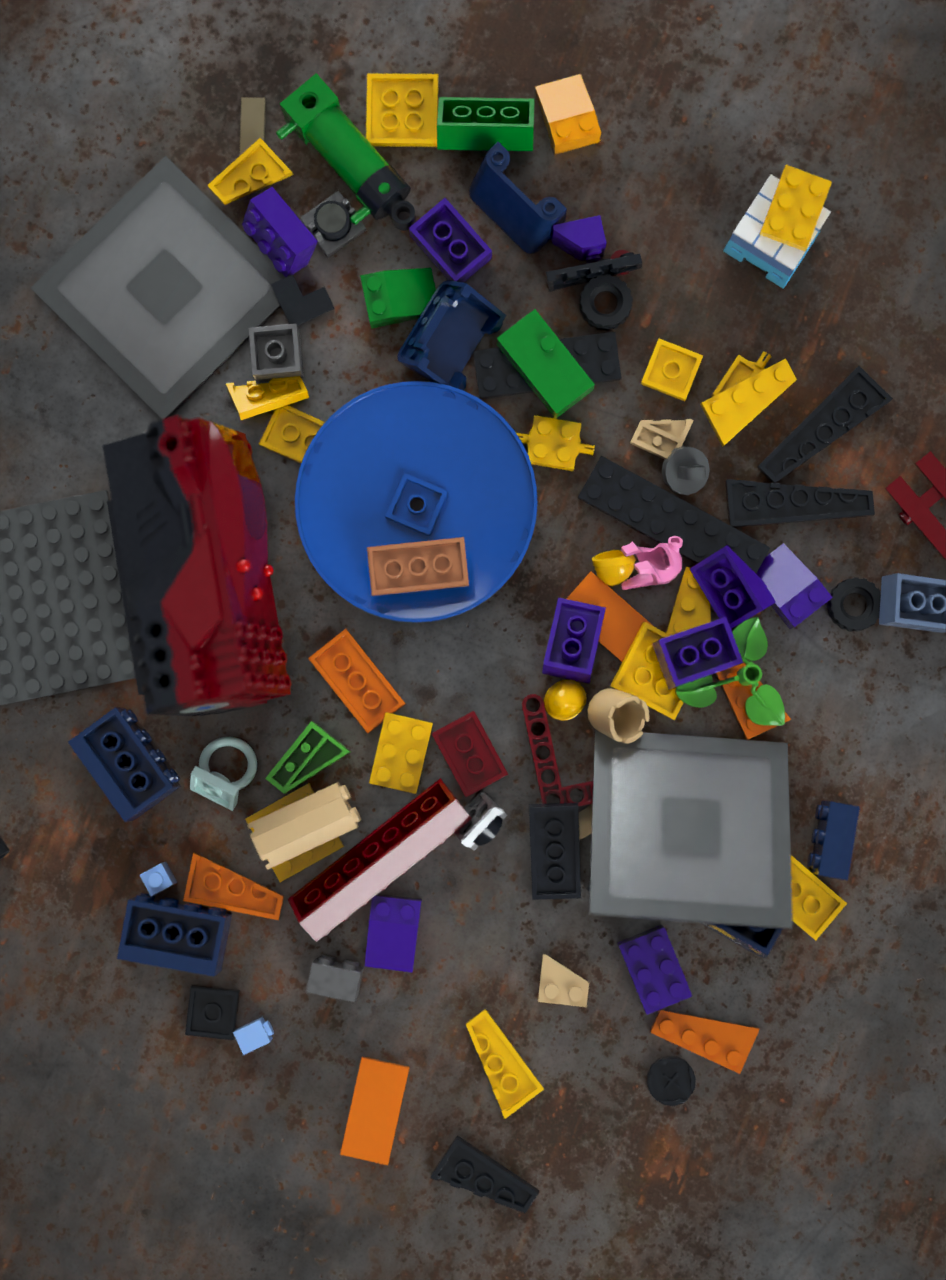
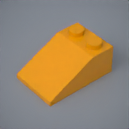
M581 74L535 87L554 155L600 142L601 130Z

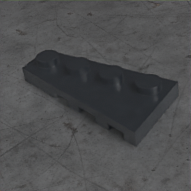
M458 1135L430 1176L431 1179L450 1183V1186L458 1189L460 1187L474 1192V1195L482 1198L483 1196L495 1200L498 1204L523 1213L527 1212L539 1194L537 1188Z

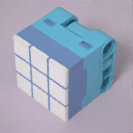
M770 175L734 230L723 252L739 262L746 258L753 265L768 272L765 277L766 279L784 289L820 233L819 230L831 211L824 207L822 208L806 252L759 235L779 183L778 178Z

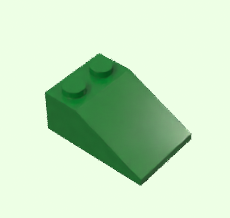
M432 268L385 270L360 275L371 329L419 319L436 291Z

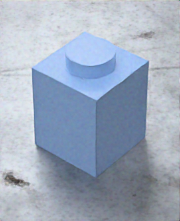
M167 862L160 863L140 874L150 896H154L177 883Z
M262 1016L237 1028L233 1034L243 1055L270 1043L273 1039L274 1031L270 1022L265 1021Z

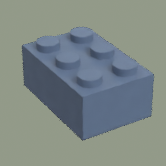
M899 573L882 576L879 625L940 633L946 632V580Z

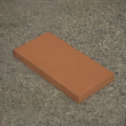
M464 537L367 547L372 596L469 586Z

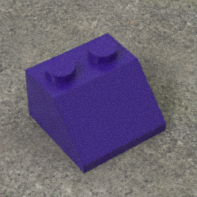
M598 215L553 225L552 244L579 261L586 260L587 263L600 260V257L604 256L606 247L601 216Z

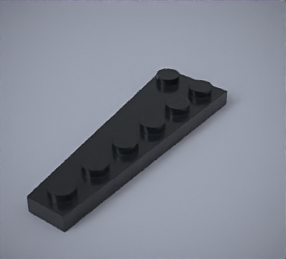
M858 366L757 466V469L772 483L778 482L888 404L893 398Z
M733 479L725 481L729 525L732 527L875 515L873 491L760 483L757 481Z

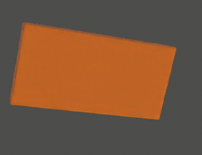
M592 571L567 597L568 600L606 607L599 643L621 663L642 623L646 622L652 625Z
M344 629L308 658L368 734L383 722L385 712L394 714L406 704L347 629Z
M362 1056L340 1155L388 1165L408 1077V1066Z

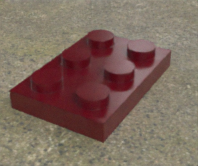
M474 711L431 733L465 797L508 775Z

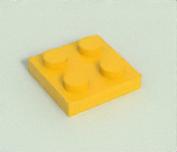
M659 338L641 384L685 401L703 355Z

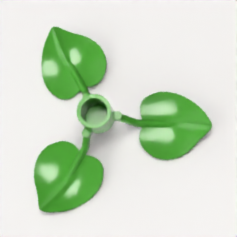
M758 617L740 623L732 631L742 656V661L746 665L738 670L737 676L713 683L712 675L678 686L675 690L678 698L685 704L703 708L715 702L717 694L714 687L738 681L744 686L752 685L751 693L753 696L747 698L745 702V712L748 718L755 724L763 726H782L785 723L784 705L777 690L765 684L761 685L756 691V687L759 685L758 682L762 677V671L759 666L751 661L761 659L766 654L768 648L767 637Z

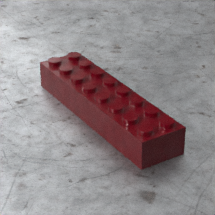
M441 778L287 899L299 924L316 942L322 937L327 936L333 928L347 920L353 912L366 905L372 897L385 890L391 882L405 874L410 867L419 860L424 859L430 851L443 844L449 836L462 829L471 820L469 814Z

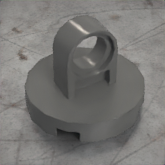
M686 446L675 448L671 451L673 453L669 455L668 459H665L663 462V480L675 493L685 495L696 493L704 487L708 480L710 471L708 459L703 452L696 448Z

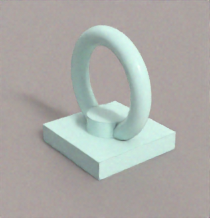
M221 737L213 740L202 751L199 767L195 766L191 773L190 790L233 811L238 802L239 790L246 787L253 780L257 771V758L253 749L245 741L235 737ZM221 747H235L245 754L248 767L241 779L230 782L224 775L214 771L210 772L209 759L212 753Z

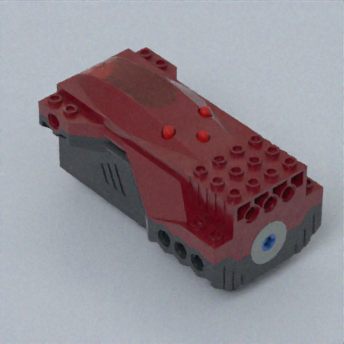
M173 416L150 423L146 433L103 445L111 501H107L137 690L138 695H144L146 713L148 715L168 716L222 714L266 704L267 700L291 695V679L286 672L287 656L282 649L283 632L278 623L270 577L274 569L268 564L267 517L264 495L259 475L251 457L252 447L246 439V434L199 417L188 420L179 416Z

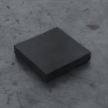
M191 985L185 1035L234 1040L233 1032L236 1030L240 990Z

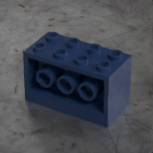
M115 707L68 741V743L124 822L136 820L180 788L181 785L178 781L181 779L173 768L169 769L166 766L164 754L159 749L155 750L150 743L152 738L145 729L141 730L136 722L139 720L132 710L129 709L127 711L125 708ZM114 738H117L116 746L113 745ZM128 757H131V766L127 765ZM141 777L146 779L144 786L141 785Z
M141 893V895H136V897L128 900L117 959L215 977L222 971L232 913H227L226 909L217 907L205 909L202 908V904L191 902L184 905L179 904V900L165 897V899L156 900L155 895L150 896V894ZM151 922H152V923L154 924V926H155V930H154V931L151 930V928H150V925H149V924H150ZM174 927L178 928L180 932L179 935H176L173 931ZM201 931L204 935V939L200 940L197 936V932Z

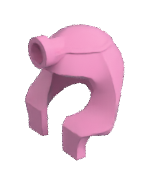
M672 536L668 539V543H659L654 548L639 547L633 541L628 545L622 546L621 551L626 557L635 554L639 563L634 564V568L639 574L624 581L622 589L628 590L672 582L682 570V557L679 552L683 544L682 538Z

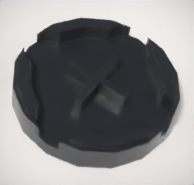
M678 1056L659 1058L651 1065L647 1073L649 1092L655 1100L663 1105L677 1106L683 1104L695 1090L696 1077L694 1071L685 1060Z

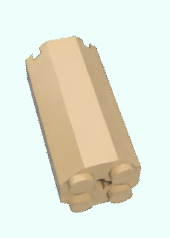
M339 782L247 824L248 829L254 828V832L250 836L261 860L267 859L269 861L265 865L267 869L359 827L357 822L362 819L357 808H351L348 799L351 798V795L346 785L340 786Z

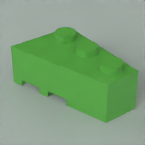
M311 721L265 779L282 793L287 794L351 753V751L318 724Z

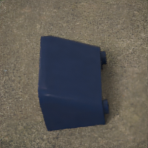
M497 142L486 154L470 185V198L524 252L536 253L551 239L553 225L565 223L567 208L554 197H546L535 205L503 174V171L510 163V155Z
M446 280L434 292L401 347L397 359L407 368L430 382L464 390L466 387V376L461 373L483 335L498 332L507 315L467 283Z

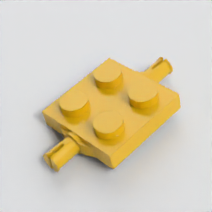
M763 351L755 363L738 355L712 394V397L765 370L764 367L772 356L768 354L765 360L762 361L767 352Z
M534 415L533 426L529 434L515 432L521 442L527 444L528 456L533 465L574 471L575 460L579 453L589 455L594 453L595 445L581 443L580 430L582 423Z

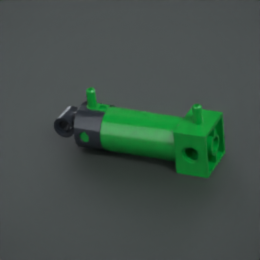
M317 73L314 74L280 103L284 119L287 123L276 132V135L279 139L283 140L294 130L305 144L310 142L354 192L356 199L363 206L350 217L354 225H357L369 214L376 220L389 215L398 230H409V227L416 222L413 205L405 201L411 187L385 161L341 110L338 97ZM401 212H408L410 214L406 220H401L397 217Z

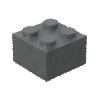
M296 323L248 328L252 375L256 381L295 376L303 377L300 332Z
M321 955V957L316 958L312 962L306 992L355 1002L359 995L364 967L359 966L357 961L345 960V962L341 963L336 962L333 956Z

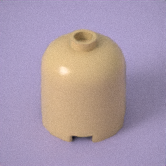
M607 688L599 691L591 699L588 706V719L591 726L600 733L615 741L628 744L642 736L643 732L641 730L644 727L645 721H649V709L646 702L637 696L617 689Z

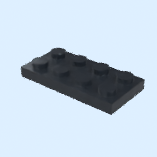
M578 803L529 804L532 900L581 898Z

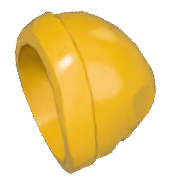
M621 550L605 551L592 557V564L597 576L608 586L619 585L628 579L633 573L636 561L634 555L626 557Z
M561 680L548 689L544 697V706L547 714L553 719L560 721L574 718L582 711L586 704L585 690L574 680Z

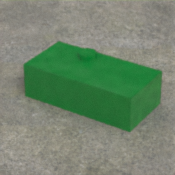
M439 97L437 150L489 151L499 142L507 151H533L534 99Z
M536 309L497 337V346L555 419L593 391L595 386L593 381Z

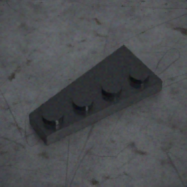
M634 252L621 255L620 258H606L594 263L546 272L549 292L587 283L592 278H597L600 275L606 276L608 274L614 276L619 273L641 269L642 259L640 254L634 255Z

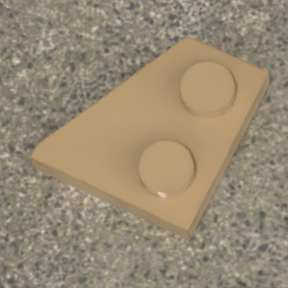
M641 420L630 444L662 459H668L669 455L673 453L671 451L682 446L694 420Z
M543 954L538 1002L587 1007L589 982L547 954Z

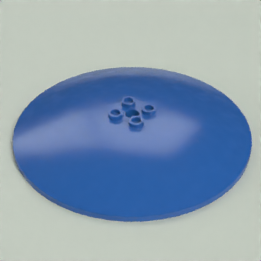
M411 381L384 385L363 393L343 405L321 426L312 439L302 460L296 482L295 516L298 532L308 558L318 574L338 595L352 605L378 617L399 622L418 623L447 619L471 610L489 599L502 588L520 565L528 550L536 522L537 486L534 471L523 443L514 429L497 411L481 399L458 388L434 382ZM415 498H420L424 502L423 508L419 511H414L410 507L411 501ZM464 537L469 586L372 596L367 547Z

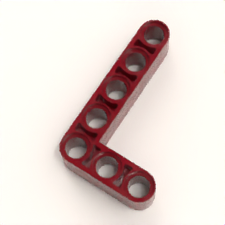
M530 694L526 696L522 702V711L542 804H547L546 798L551 793L559 796V803H578V807L592 804L593 780L564 787L561 786L544 702L539 695ZM531 698L536 699L540 704L539 710L536 712H530L526 708V702ZM540 722L544 725L545 731L541 736H536L531 732L533 723ZM539 746H546L549 749L550 754L547 759L541 760L537 757L536 750ZM549 769L554 772L555 778L551 783L546 784L542 781L541 774L544 770ZM575 788H579L583 792V798L579 802H573L570 798V793Z

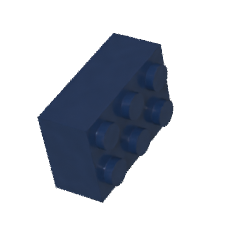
M822 801L821 805H817L815 818L818 819L817 829H813L811 843H814L813 853H809L807 867L810 868L811 873L848 880L860 810L859 806L831 801Z

